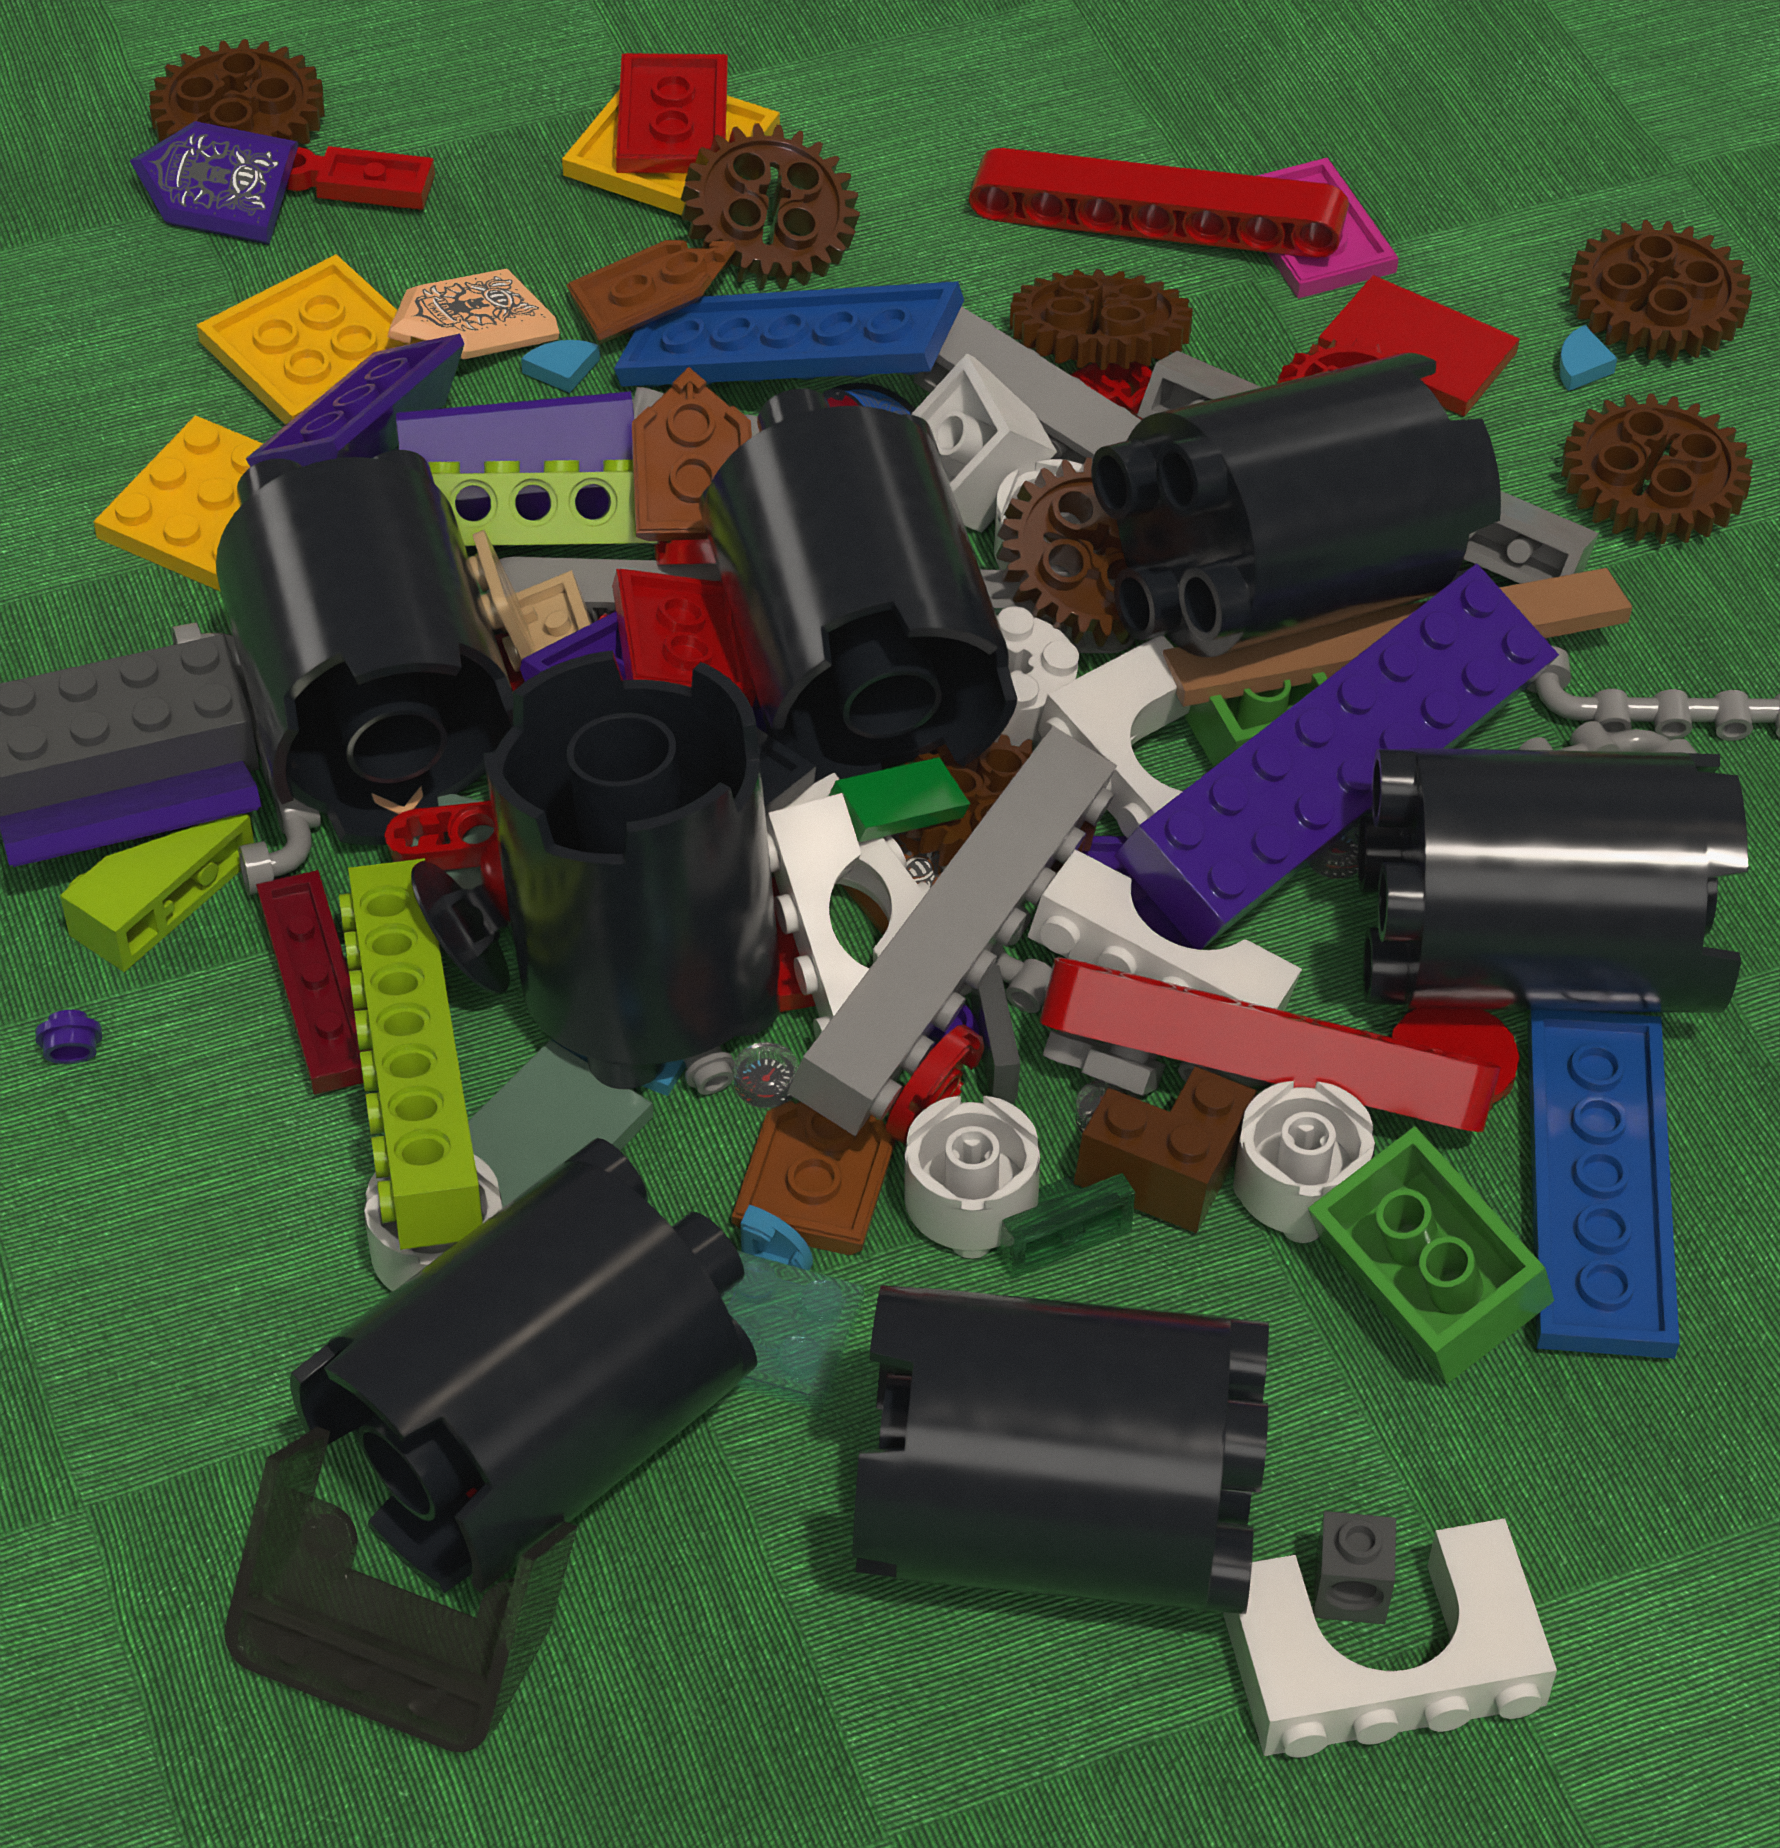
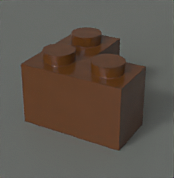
M1196 1066L1170 1112L1108 1088L1082 1133L1074 1184L1198 1233L1236 1160L1245 1110L1255 1098L1257 1090Z

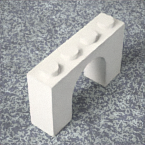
M1163 635L1145 642L1048 693L1038 728V733L1043 739L1051 727L1055 726L1117 765L1106 787L1107 790L1115 794L1107 810L1118 821L1121 831L1127 838L1132 835L1141 823L1183 792L1171 788L1152 777L1140 765L1132 750V745L1136 741L1189 713L1190 706L1183 707L1176 695L1177 686L1163 656V650L1174 647Z
M1505 1518L1435 1531L1427 1567L1445 1619L1450 1643L1431 1661L1407 1670L1383 1671L1367 1668L1347 1659L1329 1644L1316 1623L1296 1555L1252 1562L1246 1614L1223 1612L1263 1755L1286 1753L1290 1757H1306L1320 1752L1330 1744L1358 1740L1362 1744H1378L1393 1738L1398 1732L1429 1727L1437 1732L1449 1731L1461 1727L1470 1719L1498 1714L1503 1718L1516 1719L1530 1715L1540 1707L1547 1706L1557 1669Z

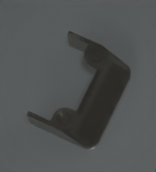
M317 1426L266 1459L225 1624L224 1635L227 1648L237 1663L252 1672L452 1752L473 1750L492 1735L498 1727L551 1628L578 1526L563 1522L524 1552L519 1558L515 1577L498 1582L485 1593L480 1603L477 1618L352 1569L358 1545L357 1531L353 1521L338 1506L314 1497L330 1435L329 1430Z

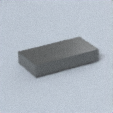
M995 961L977 989L972 987L971 1006L973 1015L979 1024V1035L983 1037L984 1051L982 1053V1060L990 1097L999 1098L1013 1104L1015 1099L1018 1098L1020 1059L1000 966Z

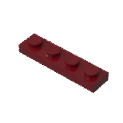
M311 871L256 884L259 904L313 1094L364 1083L360 1052L372 1051V1049L359 1051L354 1011L359 1010H354L349 972L319 871Z

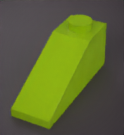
M242 813L208 821L105 856L88 872L77 876L60 895L69 936L121 971H127L241 871L238 846L254 843L250 816Z

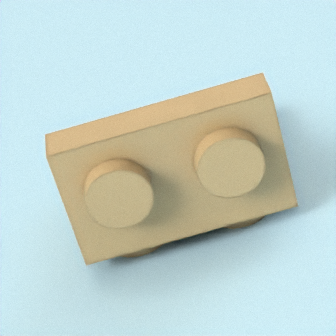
M485 530L473 534L478 554L469 557V561L481 590L484 592L490 589L489 593L481 595V599L494 630L501 628L504 634L509 633V636L502 638V641L515 672L520 671L523 658L592 624L581 589L572 570L515 593Z

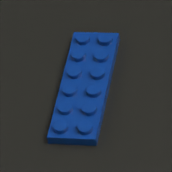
M958 281L702 296L694 304L637 328L614 367V371L621 387L645 385L648 387H659L665 384H672L688 367L704 379L707 384L726 381L760 382L767 379L788 378L809 380L828 376L863 377L869 374L889 373L913 375L920 372H930L964 302V297Z
M1530 1010L1527 1028L1534 1256L1546 1268L1555 1300L1536 1315L1537 1349L1675 1359L1680 1343L1661 1016L1590 1011Z

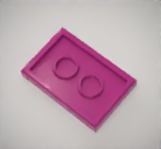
M1328 157L1257 175L1326 183L1336 186L1348 197L1349 207L1338 249L1332 255L1313 258L1267 252L1298 299L1367 281L1372 275L1382 277L1397 273L1398 256Z

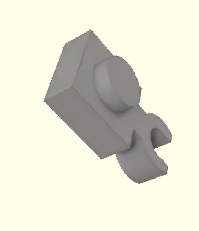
M1060 1030L1058 1032L1050 1031L1043 1052V1056L1051 1060L1081 1068L1084 1074L1142 1096L1158 1089L1166 1066L1164 1063L1150 1059V1053L1108 1042L1101 1044L1090 1038Z

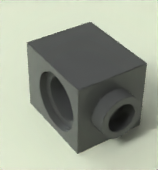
M1324 1511L1315 1555L1313 1606L1315 1618L1385 1625L1395 1583V1517Z

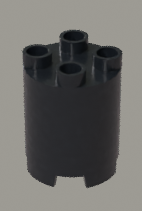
M1416 353L1388 356L1145 417L1131 431L1126 441L1100 447L1094 454L1091 466L1092 484L1096 498L1105 513L1111 518L1117 519L1122 550L1128 567L1119 572L1114 587L1116 609L1124 628L1137 640H1146L1166 635L1173 643L1186 652L1207 658L1435 596L1467 571L1458 570L1467 550L1469 535L1500 521L1501 489L1499 472L1493 445L1483 419L1450 421L1435 395L1420 380L1436 373V361Z
M792 389L777 394L764 404L758 414L757 425L759 433L747 440L727 458L699 499V511L710 541L766 729L771 737L816 766L814 783L832 773H835L839 779H845L880 771L882 766L916 758L918 755L928 753L944 744L947 745L955 761L963 767L988 749L1001 735L1014 714L1018 699L1008 667L1009 653L1007 644L942 464L930 425L923 418L915 415H899L874 407H830L827 399L821 393L811 389Z
M392 450L374 458L349 457L329 459L303 467L297 462L288 459L265 460L250 467L238 482L237 497L240 507L226 525L221 536L216 555V573L275 791L282 805L293 801L295 798L310 808L327 813L340 842L357 845H387L384 835L386 827L398 814L376 804L371 793L404 807L416 791L422 787L423 797L414 808L419 809L439 806L438 797L457 794L471 785L486 772L483 753L495 752L501 740L514 726L513 689L490 620L483 605L481 593L452 507L446 496L436 486L430 466L425 458L409 450Z
M613 650L570 659L528 679L513 691L514 726L501 740L496 751L483 753L521 988L525 1004L534 1021L548 1036L562 1046L587 1056L588 1066L593 1076L602 1084L616 1089H632L643 1086L658 1077L667 1062L702 1054L724 1044L735 1036L753 1035L768 1028L776 1020L780 1011L778 989L780 958L757 726L753 709L747 697L731 679L703 662H700L693 669L691 687L656 680H623Z
M1443 748L1377 749L1374 756L1372 774L1373 816L1361 817L1357 854L1360 892L1378 893V927H1368L1364 941L1363 988L1366 1004L1403 1005L1405 1008L1722 1013L1729 1005L1736 987L1741 966L1740 953L1703 947L1704 937L1710 933L1715 918L1718 877L1748 872L1746 816L1739 776L1715 773L1720 767V754Z
M595 1138L336 1334L323 1348L295 1369L290 1376L293 1403L312 1446L321 1449L352 1432L370 1466L392 1494L368 1521L369 1528L407 1567L439 1591L445 1593L472 1575L470 1583L481 1593L736 1387L740 1380L757 1367V1355L752 1342L739 1323L729 1314L721 1298L743 1281L745 1276L744 1266L739 1253L727 1235L706 1216L697 1212H690L671 1226L648 1203L644 1183L627 1157L610 1142L601 1138ZM472 1488L477 1490L471 1497L465 1494Z
M881 1285L874 1317L870 1360L880 1363L876 1408L882 1410L879 1449L861 1450L859 1452L852 1557H857L856 1572L897 1577V1580L1246 1614L1250 1591L1254 1535L1253 1525H1248L1252 1492L1261 1493L1267 1445L1268 1403H1263L1268 1357L1269 1322L1233 1319L1226 1316L976 1292Z

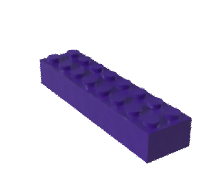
M1476 563L1141 823L1114 856L1195 949L1202 950L1359 824L1362 816H1369L1372 813V774L1374 756L1377 749H1452L1529 687L1559 654Z

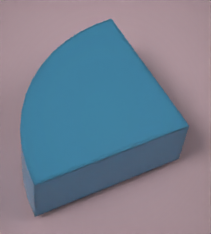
M1583 325L1574 330L1563 343L1560 355V379L1568 391L1613 374L1617 358L1586 325Z
M561 340L541 345L521 358L522 373L570 393L600 360L599 345L581 340Z
M748 1206L741 1221L742 1262L805 1281L813 1264L812 1253L805 1240L790 1225L775 1215L758 1207Z

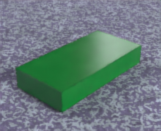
M940 757L836 780L829 793V796L843 794L859 843L961 819L970 805V802Z

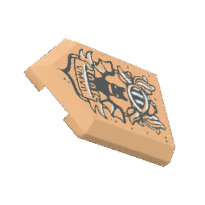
M506 268L418 285L407 289L389 328L387 337L410 344L412 337L427 341L460 333L465 343L460 359L465 360L558 340L560 332L556 317Z

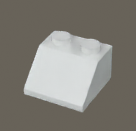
M967 353L911 414L923 418L931 427L964 526L981 533L996 518L997 492L1008 474L1018 468V476L1025 472L1035 471V462L1051 459L1057 453L1036 414L983 364Z

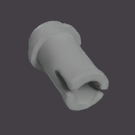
M721 1046L683 1059L687 1067L685 1080L690 1087L697 1088L700 1094L708 1095L719 1092L729 1086L734 1080L732 1070L735 1067V1061L730 1053L722 1051Z

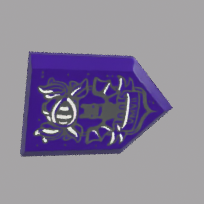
M194 121L131 159L130 163L167 224L269 245L299 144L297 141Z

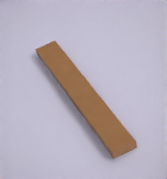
M1607 568L1500 587L1503 593L1544 638L1628 623L1632 611V605ZM1427 601L1385 609L1216 657H1199L1186 652L1181 647L1163 650V656L1176 683V695L1183 707L1209 702V697L1220 694L1223 699L1243 696L1244 689L1248 688L1254 693L1283 688L1284 680L1289 679L1291 686L1311 683L1312 674L1324 672L1327 678L1331 677Z

